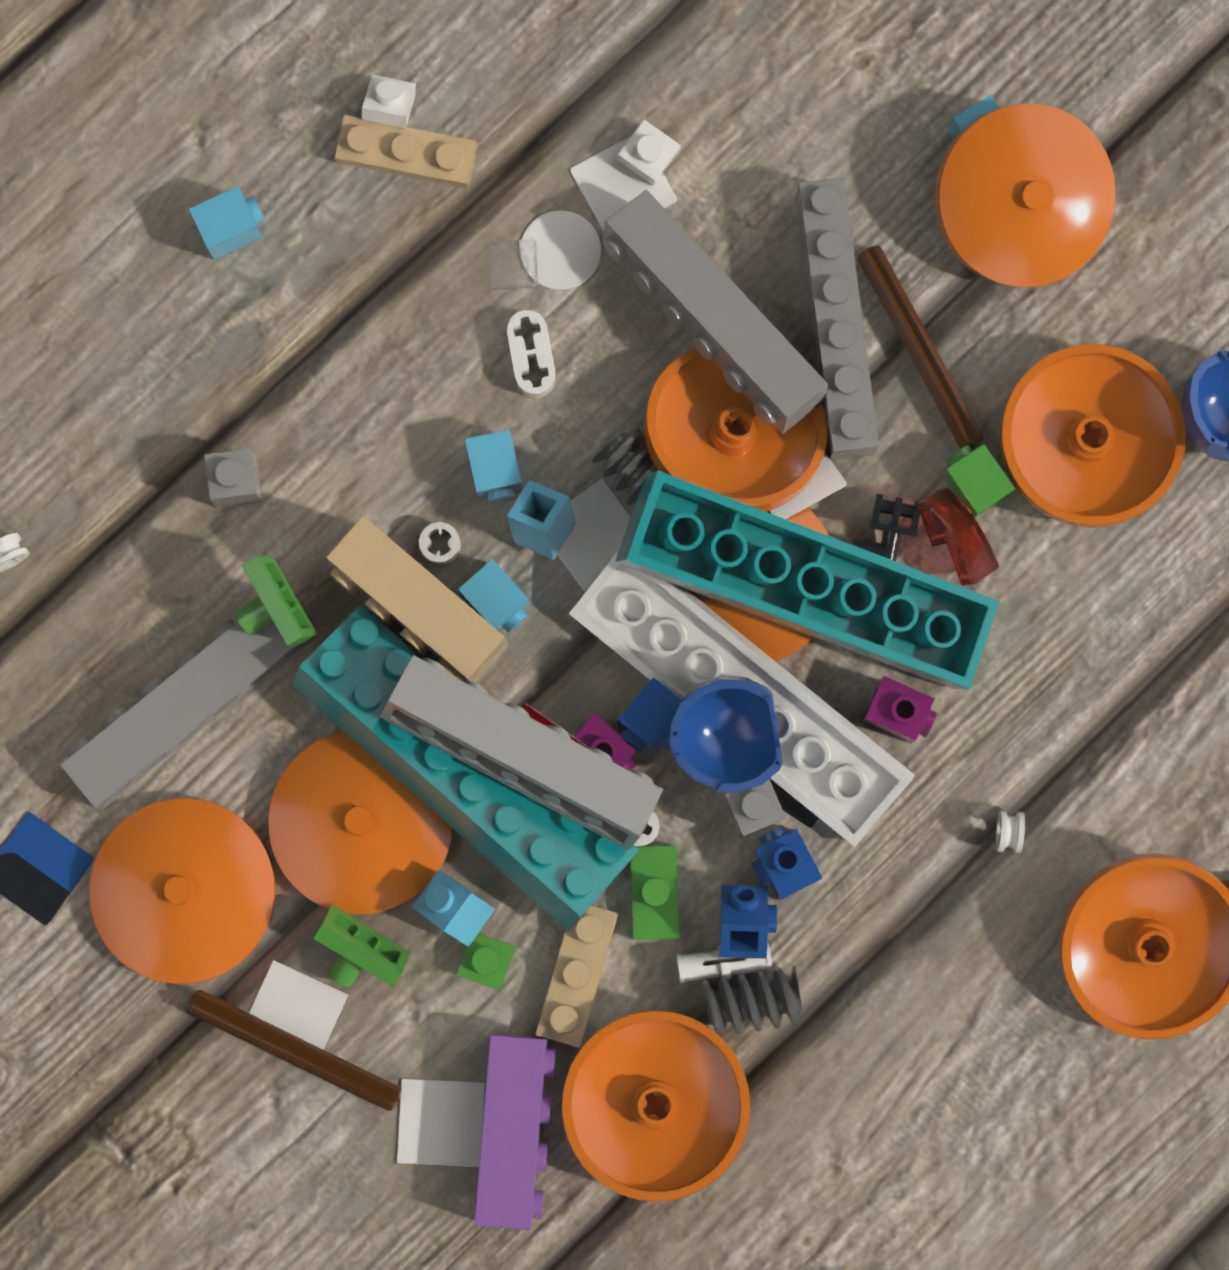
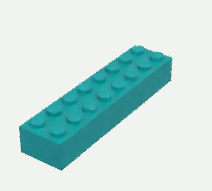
M658 470L645 475L615 560L616 563L952 689H970L1000 601Z
M360 605L299 666L292 686L569 931L639 850L634 846L629 851L380 718L412 656L415 655L420 659L422 658L367 609Z

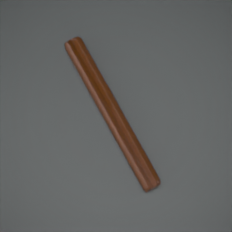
M879 245L869 247L859 254L858 261L959 448L961 449L966 445H969L971 448L977 445L983 439V434L894 270Z
M197 990L190 1000L188 1012L191 1015L387 1111H392L401 1096L402 1090L399 1086L203 990Z

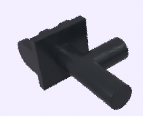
M877 493L869 526L871 529L883 531L881 543L853 538L852 545L896 561L901 534L917 537L922 502L915 501L914 505L902 503L903 498L896 497L895 501L883 499V494ZM880 513L892 515L891 521H880ZM899 517L911 518L910 525L898 524Z

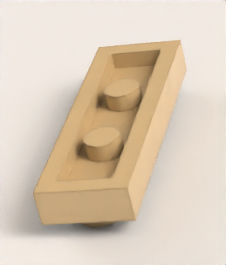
M344 115L335 160L336 163L468 189L477 142L475 140L409 127L404 129L364 121L362 118Z
M591 905L569 931L565 930L536 1031L537 1036L578 1048L581 1047L618 913Z

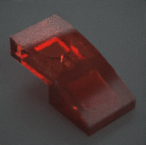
M948 487L937 490L917 503L931 546L947 544L961 586L976 584L999 568L995 554L978 522L963 502Z

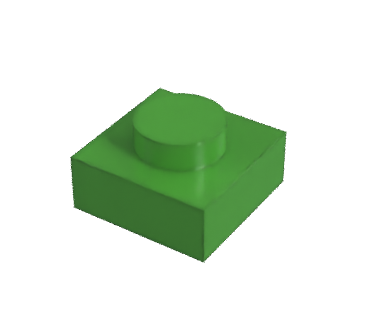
M478 933L470 946L466 947L456 975L500 991L516 946Z

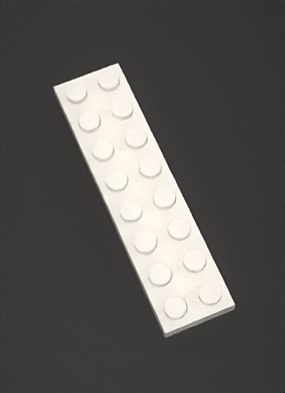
M617 551L569 614L649 680L654 677L681 700L698 684L720 676L747 677L767 687L773 695L783 763L780 770L771 779L851 845L856 847L908 786L915 775L691 592L683 587L616 563Z

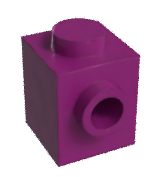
M883 676L877 684L861 721L912 744L919 735L925 738L928 736L937 716V712L930 710L935 698Z
M596 714L574 736L589 748H596L605 752L611 757L612 762L628 771L633 770L637 765L631 760L636 754V750Z

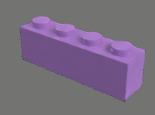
M503 1034L490 1035L474 1226L531 1230L532 1220L542 1219L544 1191L535 1190L536 1172H546L548 1143H539L540 1124H550L552 1096H543L544 1077L554 1076L556 1049H547V1038Z

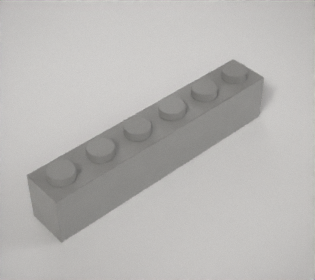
M841 177L799 182L795 198L818 374L829 384L822 403L827 420L828 456L830 460L873 456L879 447L845 179Z
M647 189L605 220L603 246L608 255L615 262H623L630 269L635 283L643 293L655 296L663 305V312L668 320L677 328L682 326L691 335L693 344L699 354L706 360L713 359L723 370V376L728 385L737 393L743 392L752 401L755 413L767 426L774 425L783 435L823 403L829 384Z
M232 619L228 620L211 634L210 637L214 641L201 652L194 648L182 656L174 665L178 670L165 681L159 677L147 684L138 693L141 700L129 710H126L123 706L111 713L102 722L105 729L93 739L85 736L75 742L66 751L69 758L60 764L94 808L105 809L316 637L302 645L287 646L273 621L252 635H249L242 629L239 622L235 624Z
M415 655L412 656L380 718L628 851L640 838L663 791L662 788L653 784V780L646 774L637 770L628 771L612 762L611 757L605 752L596 748H586L576 743L561 728L551 725L545 726L535 721L520 706L512 703L504 704L489 696L488 692L479 684L472 681L463 682L448 674L441 664L431 659H420Z

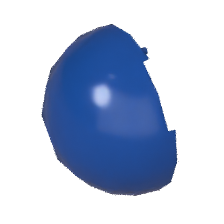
M1219 351L1217 354L1202 361L1185 383L1181 409L1187 435L1200 451L1211 458L1228 462L1229 351Z
M720 676L698 684L681 700L671 720L670 747L677 765H680L694 780L715 788L716 792H742L764 784L783 765L772 692L767 687L747 677Z

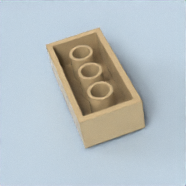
M364 516L358 520L326 557L334 568L329 574L342 588L353 597L361 591L369 598L364 604L377 618L388 627L396 621L404 628L400 635L411 647L423 657L430 650L439 658L437 662L446 669V672L461 681L477 683L508 647L504 635Z

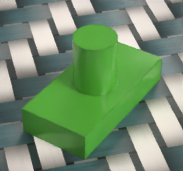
M272 555L255 556L241 565L259 596L235 613L240 626L247 634L252 635L273 621L287 646L302 645L318 635Z
M677 846L636 847L639 851L631 860L633 940L680 938Z
M333 904L322 918L313 938L339 954L329 969L328 974L335 983L343 987H351L363 969L393 987L402 975L411 953Z

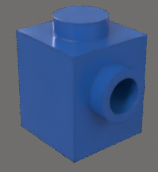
M653 677L618 718V728L623 731L620 736L638 754H641L644 749L652 756L660 748H663L666 752L671 749V720L681 699Z
M782 825L759 837L762 847L753 851L757 860L750 864L762 886L771 884L778 900H782L822 879L797 829L787 833Z
M721 885L719 916L720 957L766 959L768 933H776L777 905H768V886Z

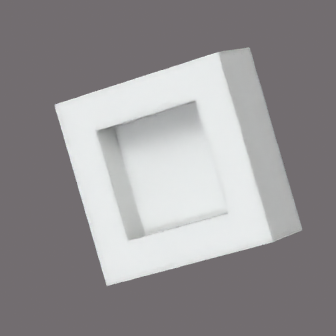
M372 75L362 106V120L406 129L416 95V83Z
M643 120L619 153L617 160L654 186L679 152L681 145L646 120Z

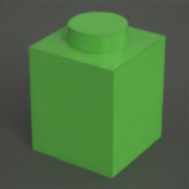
M985 444L974 451L969 445H966L946 459L950 467L944 471L941 477L971 520H974L1007 498L1015 490V487Z

